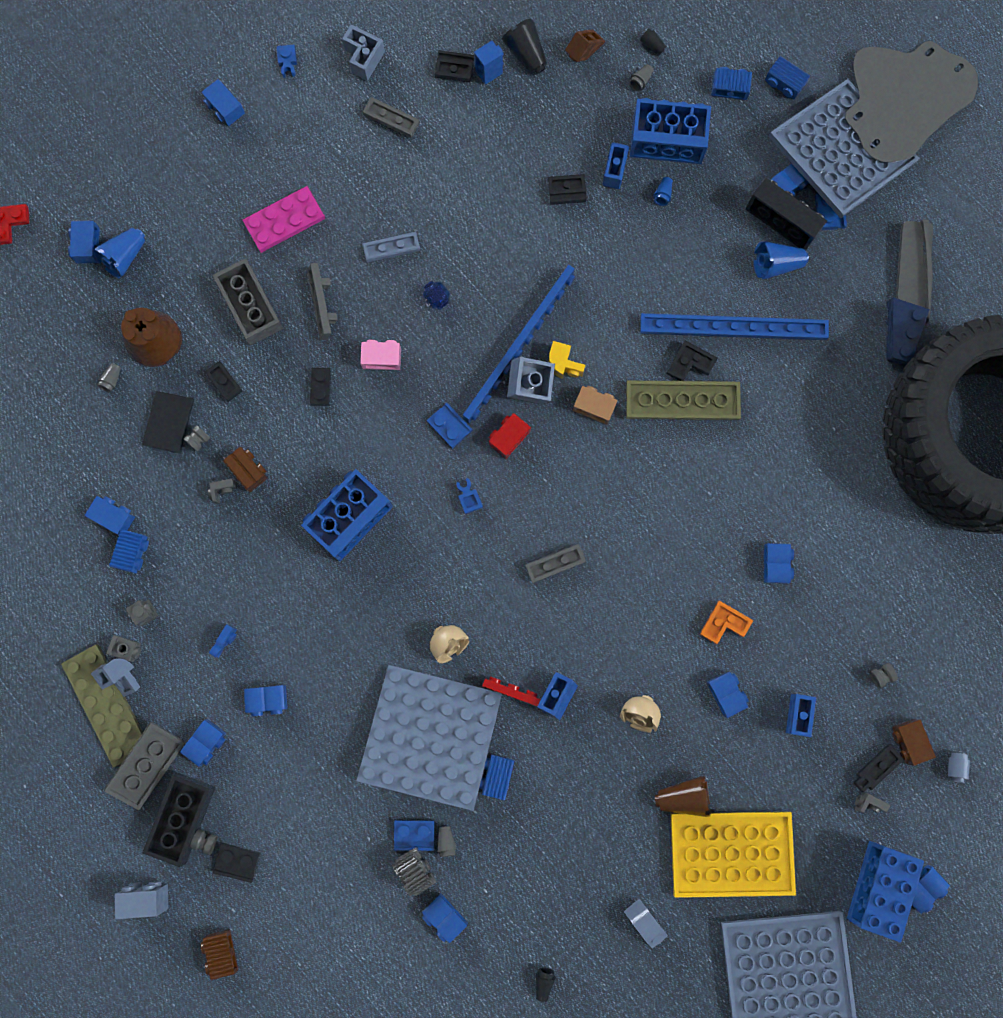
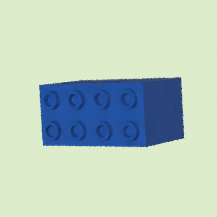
M649 98L637 99L633 115L629 157L702 164L708 148L711 106L703 103L688 104L686 102H669L668 100H650Z
M356 469L353 472L349 471L344 476V481L340 486L336 485L330 491L331 495L326 500L322 499L317 504V509L312 514L309 513L302 520L304 523L301 525L338 561H341L393 507L390 500ZM361 497V500L356 502V499Z
M869 841L846 919L861 929L901 943L924 860Z

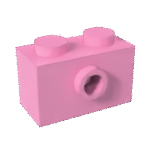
M367 340V342L361 343V366L363 369L400 370V343L394 340H387L385 342Z

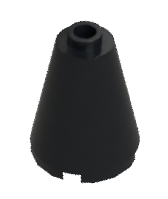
M527 19L516 25L517 28L513 31L511 29L507 31L502 40L531 73L540 74L546 69L547 61L535 23L532 19Z

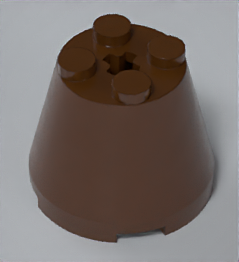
M136 308L125 313L121 324V331L125 348L135 361L144 366L157 367L167 364V361L176 353L178 354L182 344V334L177 323L169 315L147 308Z

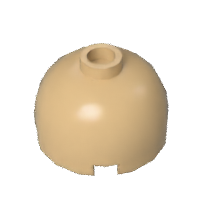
M455 625L440 626L433 632L434 635L430 641V651L439 663H446L452 660L450 656L454 653L458 656L467 647L469 638L461 628Z
M643 695L642 697L637 696L629 699L622 708L620 718L623 722L626 720L631 722L630 727L651 733L652 729H654V732L657 731L661 713L653 699Z

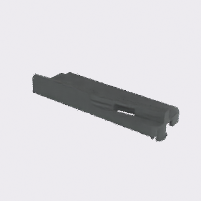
M924 219L921 222L906 221L900 229L896 298L930 309L933 278L931 257L933 226L931 223H928L929 220ZM922 242H925V251H926V254H923V243H922ZM929 310V313H928V316H927V319H926L925 324H927V323L929 322V319H930V310Z

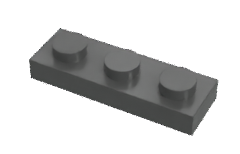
M373 97L370 98L363 111L364 116L410 138L413 137L420 124L419 119Z
M577 544L529 563L525 567L533 584L586 563L580 545Z

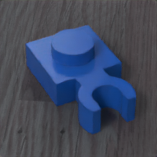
M295 45L277 46L278 64L282 66L281 73L283 78L286 77V71H291L292 76L295 77L296 72L293 65H297Z
M468 478L466 479V487H461L460 483L456 482L457 489L463 493L458 497L465 515L483 508L477 490H470L471 482Z
M226 624L209 654L219 658L224 647L235 640L237 629Z

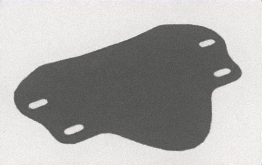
M933 41L924 42L911 53L882 47H866L857 52L853 63L860 97L846 112L845 118L858 134L865 151L876 160L896 162L910 159L926 139L956 112L972 103L978 87V74L966 59L947 52ZM929 48L934 49L930 56H925V52ZM958 64H963V68L959 72L954 71ZM858 112H862L863 116L855 121L853 116ZM878 139L880 144L875 148H871L870 144Z

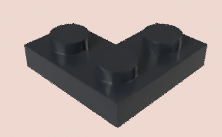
M685 340L666 374L679 381H684L691 367L708 376L718 358Z

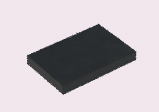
M156 391L142 445L181 454L194 399Z

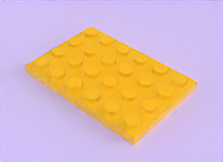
M792 812L711 813L710 817L670 813L674 897L796 896Z

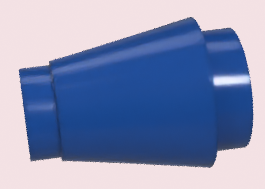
M669 177L662 178L653 195L654 202L657 205L666 206L671 201L673 180Z

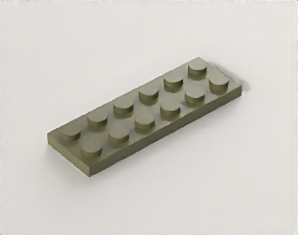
M627 380L626 419L740 420V382Z
M96 644L61 663L113 768L122 764L143 731L126 698L123 697L116 685L113 684L101 689L91 675L94 670L107 663L100 646Z

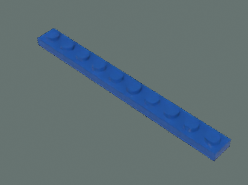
M568 264L464 412L463 420L470 424L472 419L475 421L481 413L479 409L483 404L487 405L491 399L490 394L493 389L497 390L502 383L500 379L504 374L508 375L510 372L511 360L522 355V348L525 344L529 345L534 337L532 335L533 332L541 328L545 315H550L555 307L553 305L554 302L562 298L566 285L570 286L575 279V268Z
M641 313L640 334L827 340L829 338V320Z

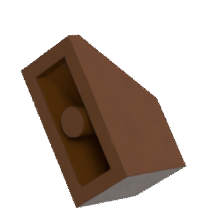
M593 29L577 31L565 51L569 53V57L573 61H585L605 43V40Z

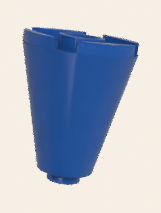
M130 228L95 247L92 251L93 256L99 264L103 263L106 266L105 270L116 278L124 276L145 243V235L138 228Z
M764 241L759 242L755 248L754 254H757V260H753V264L758 278L769 279L805 267L809 256L802 248Z

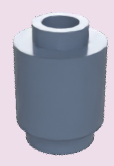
M951 753L947 777H951L952 782L964 783V779L969 780L970 760H968L967 754Z

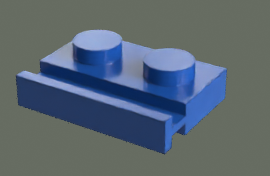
M816 193V212L822 214L824 219L827 220L822 230L845 229L847 227L846 215L840 218L826 201Z
M448 403L427 420V423L452 449L472 432V428Z
M395 820L394 851H410L415 847L419 851H434L435 820Z

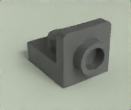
M233 479L209 483L208 496L214 503L220 504L219 492L221 494L232 493V490L238 489L237 482Z
M865 792L858 795L855 800V810L860 813H864L867 806L877 813L880 810L888 812L890 805Z

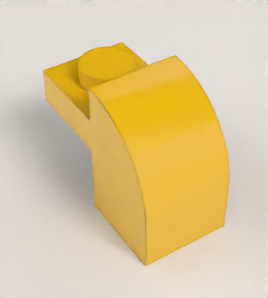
M553 341L549 354V363L555 364L554 375L562 379L564 372H566L571 377H582L585 365L568 360L571 346Z

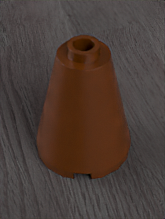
M700 776L659 790L658 795H655L656 807H660V810L665 812L710 817L711 810L708 809L710 798L708 785L705 782L706 776Z

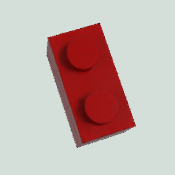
M515 413L511 416L507 415L501 422L502 427L498 431L495 429L489 436V446L505 459L511 455L531 432V427Z

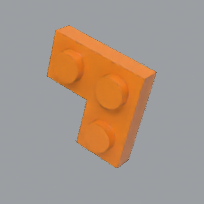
M718 601L699 635L715 644H718L726 628L741 637H745L753 620L725 603Z

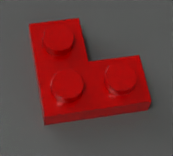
M26 204L0 207V245L12 244L11 226L29 224V209Z

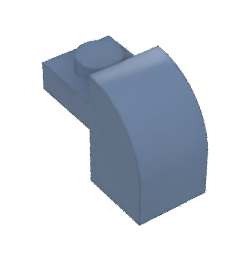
M125 659L111 660L91 673L101 689L115 684L123 697L136 692L140 688L136 679L129 672L134 666Z
M640 899L624 911L652 949L668 936Z

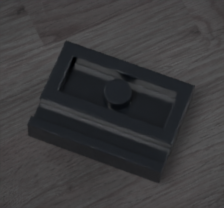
M438 50L434 73L435 78L470 83L474 55Z
M585 174L548 177L550 205L583 203L587 201Z
M222 843L213 873L252 883L261 853Z

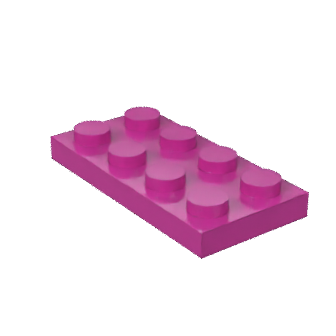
M308 186L243 219V222L259 251L262 253L325 219V216Z

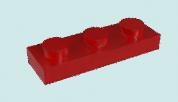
M491 676L489 680H484L483 687L538 706L541 699L537 698V693L527 690L525 694L518 691L520 687L508 683V686L501 685V680Z

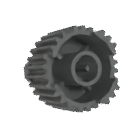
M417 847L396 859V863L392 865L394 872L397 876L399 875L400 880L404 884L403 888L409 896H417L437 882L432 872L429 873L431 866L426 859L421 860L422 855Z

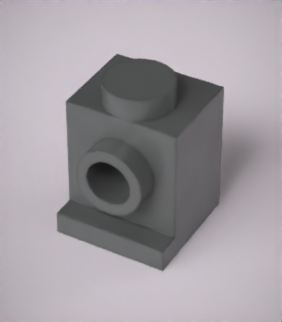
M138 600L126 608L134 624L137 626H144L159 616L150 600Z
M113 635L106 654L134 662L141 653V643ZM125 645L126 651L123 653L122 650Z

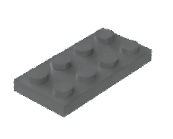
M151 721L104 788V792L140 810L185 744V741Z

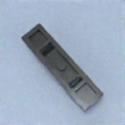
M310 263L307 274L320 340H327L331 334L330 324H335L338 320L336 313H327L323 289H329L331 285L330 278H321L318 263Z

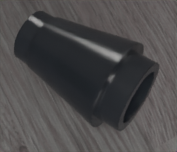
M648 28L640 38L643 46L659 55L667 47L654 29Z
M542 967L536 973V999L538 1001H548L556 979L554 976L555 972L552 969Z

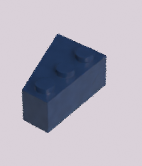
M893 297L887 301V361L906 366L914 357L930 309Z

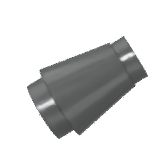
M646 64L630 77L629 85L633 90L640 91L645 88L654 72L652 66Z
M110 363L103 374L97 379V386L106 392H111L112 389H115L121 367Z
M451 827L439 828L437 852H439L440 857L456 855L455 850H457Z

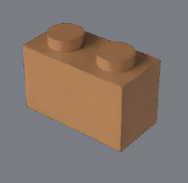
M582 386L573 411L608 425L618 400L614 399L615 397L611 394L597 392V389L594 387Z

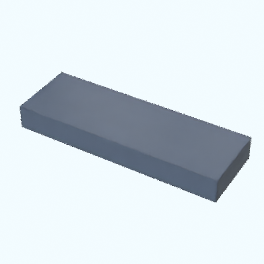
M416 232L362 243L367 263L420 251Z

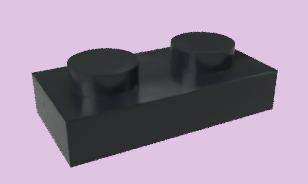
M220 360L204 371L227 402L243 392Z
M311 368L310 405L330 406L331 368Z

